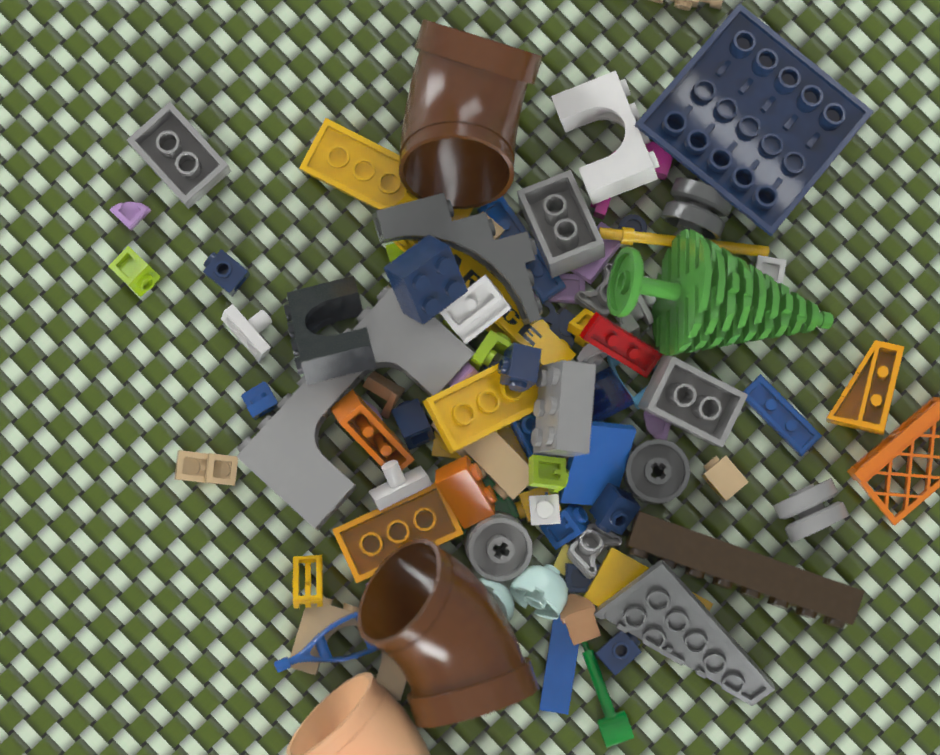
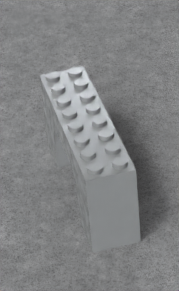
M389 285L376 297L378 303L372 309L369 306L366 307L357 317L358 325L353 329L367 327L377 368L307 385L305 376H303L297 383L300 388L293 395L290 393L286 394L277 405L279 407L278 412L273 417L267 415L257 426L260 431L252 439L248 436L237 448L240 453L236 457L316 530H319L357 489L352 481L323 456L319 448V430L323 422L332 413L331 407L354 389L367 374L379 368H393L401 371L431 397L449 388L450 385L448 383L467 362L470 363L474 355L472 350L435 317L423 325L405 315L393 289ZM347 328L343 333L348 332V331H352V330H350L349 328Z

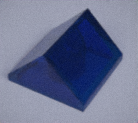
M611 367L595 374L592 421L602 422L635 404Z

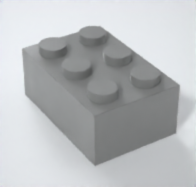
M171 102L166 104L127 139L130 146L188 209L231 172L228 164Z
M571 170L517 191L519 206L551 278L605 257L604 241Z
M663 355L638 404V408L710 445L723 447L748 394L674 356Z
M561 360L540 366L536 386L539 387L538 399L535 401L533 408L534 416H536L535 429L531 435V444L534 446L533 454L564 458L589 454L596 374L595 364Z

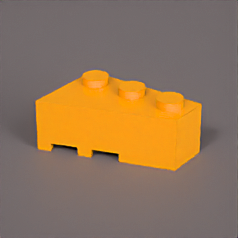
M875 340L835 406L826 417V422L884 436L904 346Z

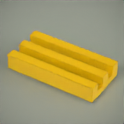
M322 555L294 556L293 608H300V604H305V608H310L311 604L317 603V607H323ZM300 563H305V596H300ZM311 563H316V595H311Z

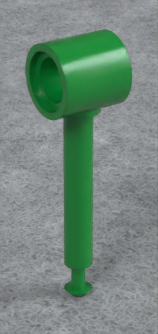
M587 641L582 642L584 649L582 655L605 716L598 719L597 724L606 748L633 739L634 735L625 710L615 712L593 649L590 650Z

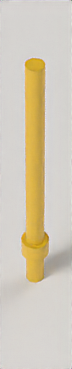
M599 227L598 229L602 239L620 241V244L625 245L642 243L672 247V241L676 237L675 235L639 232L630 227H622L621 229ZM711 240L720 248L723 247L730 251L731 254L769 256V246Z

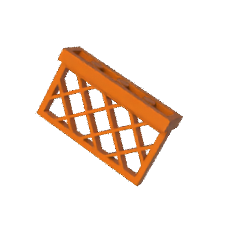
M932 397L847 470L852 479L859 483L894 526L940 487V476L931 475L933 458L940 459V455H933L935 438H940V435L935 434L936 422L940 420V397ZM930 428V434H924ZM919 437H929L928 454L913 453L914 441ZM908 447V453L902 452ZM898 455L907 456L906 473L892 472V461ZM913 457L927 458L926 475L911 474ZM886 466V471H880ZM876 474L886 475L884 492L874 491L867 482ZM891 475L905 477L904 493L890 492ZM911 477L925 478L924 491L919 495L910 494ZM878 495H884L883 501L878 497ZM889 496L903 497V508L895 516L888 509Z

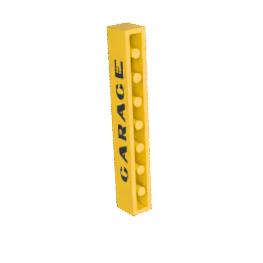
M406 194L396 205L411 202L416 199H412L408 194ZM416 240L394 241L403 252H406L419 242ZM451 248L467 288L486 274L512 307V309L485 330L505 334L510 338L512 344L518 343L542 349L539 370L542 365L561 360L571 361L575 357L576 353L571 350L570 345L552 332L544 320L541 319L536 323L524 326L516 304L502 283L486 267L472 257Z

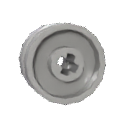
M832 478L815 486L814 484L808 485L790 494L789 498L773 505L779 519L785 520L798 514L799 519L788 524L784 529L791 543L849 516L843 502L837 501L828 506L823 504L824 501L834 497L838 492Z
M495 511V515L468 527L464 537L465 553L475 571L484 578L496 582L509 581L521 575L529 565L533 554L532 540L522 523L513 515L502 511ZM495 544L499 546L501 545V547L498 549L493 548Z

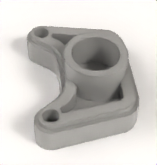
M607 263L602 269V282L594 291H579L574 296V301L584 309H589L593 313L598 312L604 317L610 314L607 306V287L612 263Z
M595 523L587 525V529L575 539L567 551L568 559L587 579L595 578L597 574L595 559L600 553L610 549V547L618 549L622 544V538L611 531L607 533L598 528Z

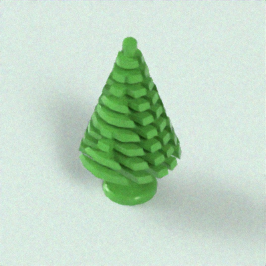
M687 229L681 231L680 235L677 234L673 239L672 248L667 249L662 260V275L658 273L657 279L644 277V265L640 252L633 247L626 246L617 254L608 280L607 306L610 314L614 317L622 318L629 315L636 306L640 294L656 297V301L652 305L653 337L656 347L660 346V353L665 356L678 355L684 352L690 353L700 349H712L717 345L719 348L732 345V343L734 345L746 343L749 340L758 341L764 340V338H778L783 334L790 336L796 335L798 332L809 333L816 326L821 329H830L834 321L833 315L830 312H819L817 304L809 300L805 301L803 297L795 292H791L790 295L789 287L782 283H777L771 276L766 273L763 274L762 271L750 264L747 265L746 261L740 257L732 255L730 251L723 247L720 248L713 241L707 238L704 239V236L692 229L690 231Z

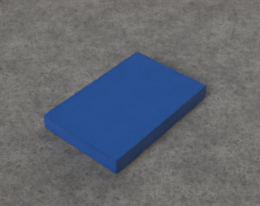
M592 421L589 454L568 458L566 469L569 472V479L566 487L558 492L559 502L593 506L608 483L620 487L637 431L633 425Z

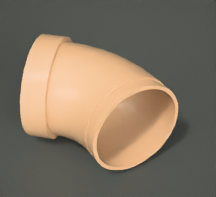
M363 672L353 676L324 698L299 726L290 740L286 755H431L416 725L404 708L383 685L377 682L370 672Z

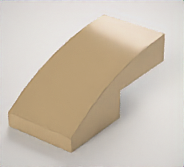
M178 450L174 479L235 486L238 458L229 455Z

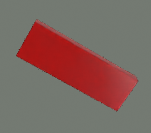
M598 312L593 314L579 334L583 340L647 378L663 356L659 350Z

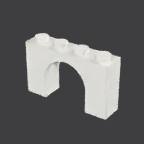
M616 71L551 96L565 133L598 120H611L620 124L625 129L624 140L613 154L578 168L592 204L599 203L658 179L655 168L660 167L654 150L647 151L645 144L650 143L648 136L634 126L636 120L640 119V115L635 102L628 103L626 97L630 96L631 92L626 80H619Z

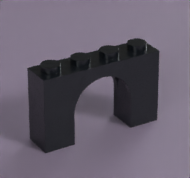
M354 276L287 292L289 304L284 305V310L292 339L291 345L295 356V365L298 375L304 374L307 385L377 368L367 327L330 336L316 334L321 328L331 323L358 317L362 313L363 309Z

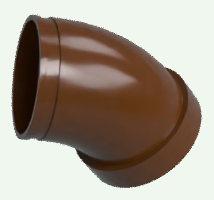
M423 19L414 46L420 50L409 88L403 119L399 161L400 180L404 187L418 199L444 193L446 200L449 199L451 201L453 209H469L487 205L502 197L512 185L514 179L515 144L521 109L528 83L535 84L543 56Z
M415 539L394 550L380 564L362 595L357 615L358 630L366 642L388 655L401 669L411 689L407 699L417 727H438L480 717L518 703L539 690L531 659L523 657L517 638L499 604L484 584L455 557L439 548L430 540Z

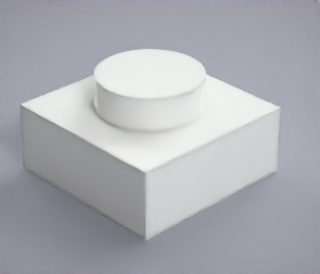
M559 494L529 496L531 526L561 524Z

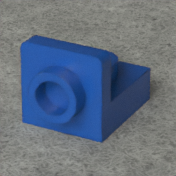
M266 382L258 384L241 395L255 421L278 408V401Z
M568 504L560 511L561 524L540 525L539 527L554 549L557 550L582 534L590 522L586 511L581 506Z

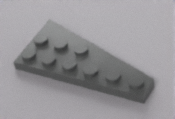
M663 559L598 606L596 612H594L596 617L602 620L605 618L615 624L617 629L624 633L629 632L643 640V644L681 666L684 664L695 670L696 674L704 679L707 677L721 685L722 689L751 706L775 690V684Z

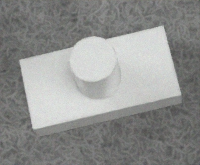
M233 304L225 309L221 320L255 359L260 362L268 355L271 347L259 333L272 324L271 318L264 310H260L247 320Z
M391 460L384 463L381 467L387 482L368 492L378 510L381 511L431 486L432 483L421 465L403 474L398 461Z

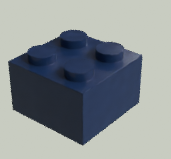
M427 235L384 267L402 312L423 325L468 292L450 246L431 235Z

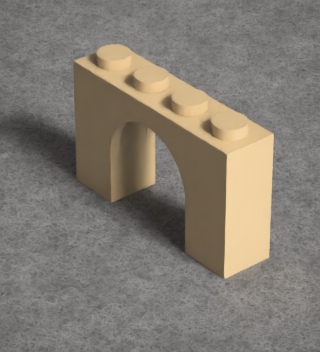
M323 597V607H317V603L311 604L310 608H305L290 657L303 650L328 625L348 614L358 611L359 607L344 603L343 608L331 605L332 599ZM356 618L348 620L324 635L326 642L337 630L346 626H358ZM314 646L310 653L314 656H319L316 646ZM382 652L381 664L376 680L396 700L401 701L407 680L398 665ZM302 662L291 666L293 669L317 675L321 662Z

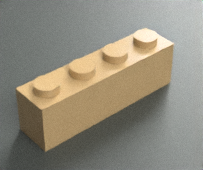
M433 422L431 426L440 434ZM497 432L456 451L461 457L468 455L479 466L483 479L488 476L495 483L492 488L503 500L509 497L513 501L529 485V465Z

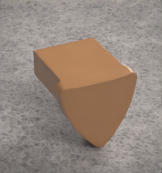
M373 371L363 384L364 388L387 401L381 416L389 419L392 414L391 410L395 408L405 388L376 371Z
M569 594L566 606L560 613L562 623L566 624L573 646L601 636L594 616V612H596L594 604L583 596Z

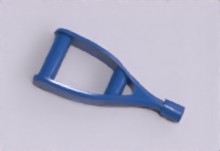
M355 611L328 625L299 653L290 658L287 656L274 662V665L279 673L292 668L291 665L297 663L343 662L365 656L379 649L365 641L367 649L349 655L332 657L324 635L348 620L356 618L357 621L358 611ZM314 646H316L319 656H314L310 653Z

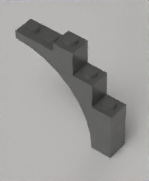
M444 193L380 209L372 215L380 244L400 240L421 241L427 235H431L448 244L451 248L469 255L486 267L509 293L516 304L524 326L541 320L540 314L543 313L540 299L535 297L533 293V274L530 269H526V265L536 260L535 255H537L535 241L533 238H529L528 232L494 240L493 236L496 235L495 226L492 219L487 218L486 212L452 221L451 217L454 216L453 206L449 199L446 200Z

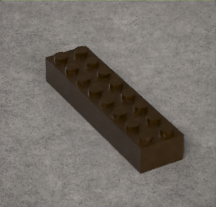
M638 512L635 515L624 547L630 549L629 555L645 560L648 556L658 559L656 563L663 559L672 570L676 566L685 568V575L697 579H703L705 575L713 578L711 584L725 589H731L733 585L741 588L739 594L753 599H759L760 595L768 598L767 604L781 609H787L788 605L795 607V614L810 619H816V616L823 617V624L838 629H844L845 625H854L865 592L642 512Z

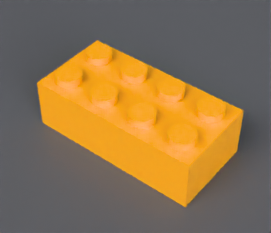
M435 482L431 486L381 511L377 508L332 529L357 584L371 578L380 564L394 550L409 541L427 539L439 547L464 535L457 517Z

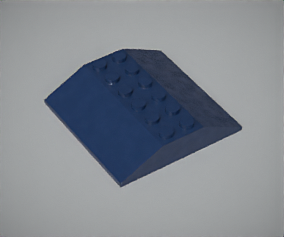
M739 3L634 126L704 183L712 186L726 201L768 235L772 236L874 111Z

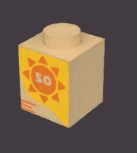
M715 456L703 466L706 472L701 475L702 478L723 502L730 499L749 483L727 456L721 459Z

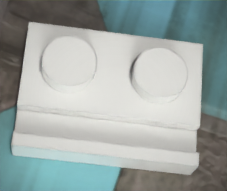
M486 274L468 287L467 293L440 312L465 345L512 309L511 305L508 304L504 296Z

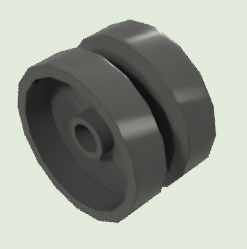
M676 178L670 192L676 201L666 202L661 218L682 231L685 229L690 231L692 229L704 236V238L719 240L725 227V223L720 217L729 216L733 205L708 184L688 178Z
M654 439L645 441L630 453L623 475L626 487L636 499L643 503L658 505L665 504L681 495L688 485L691 472L689 460L680 447L671 441ZM653 467L660 469V477L653 478L651 476Z

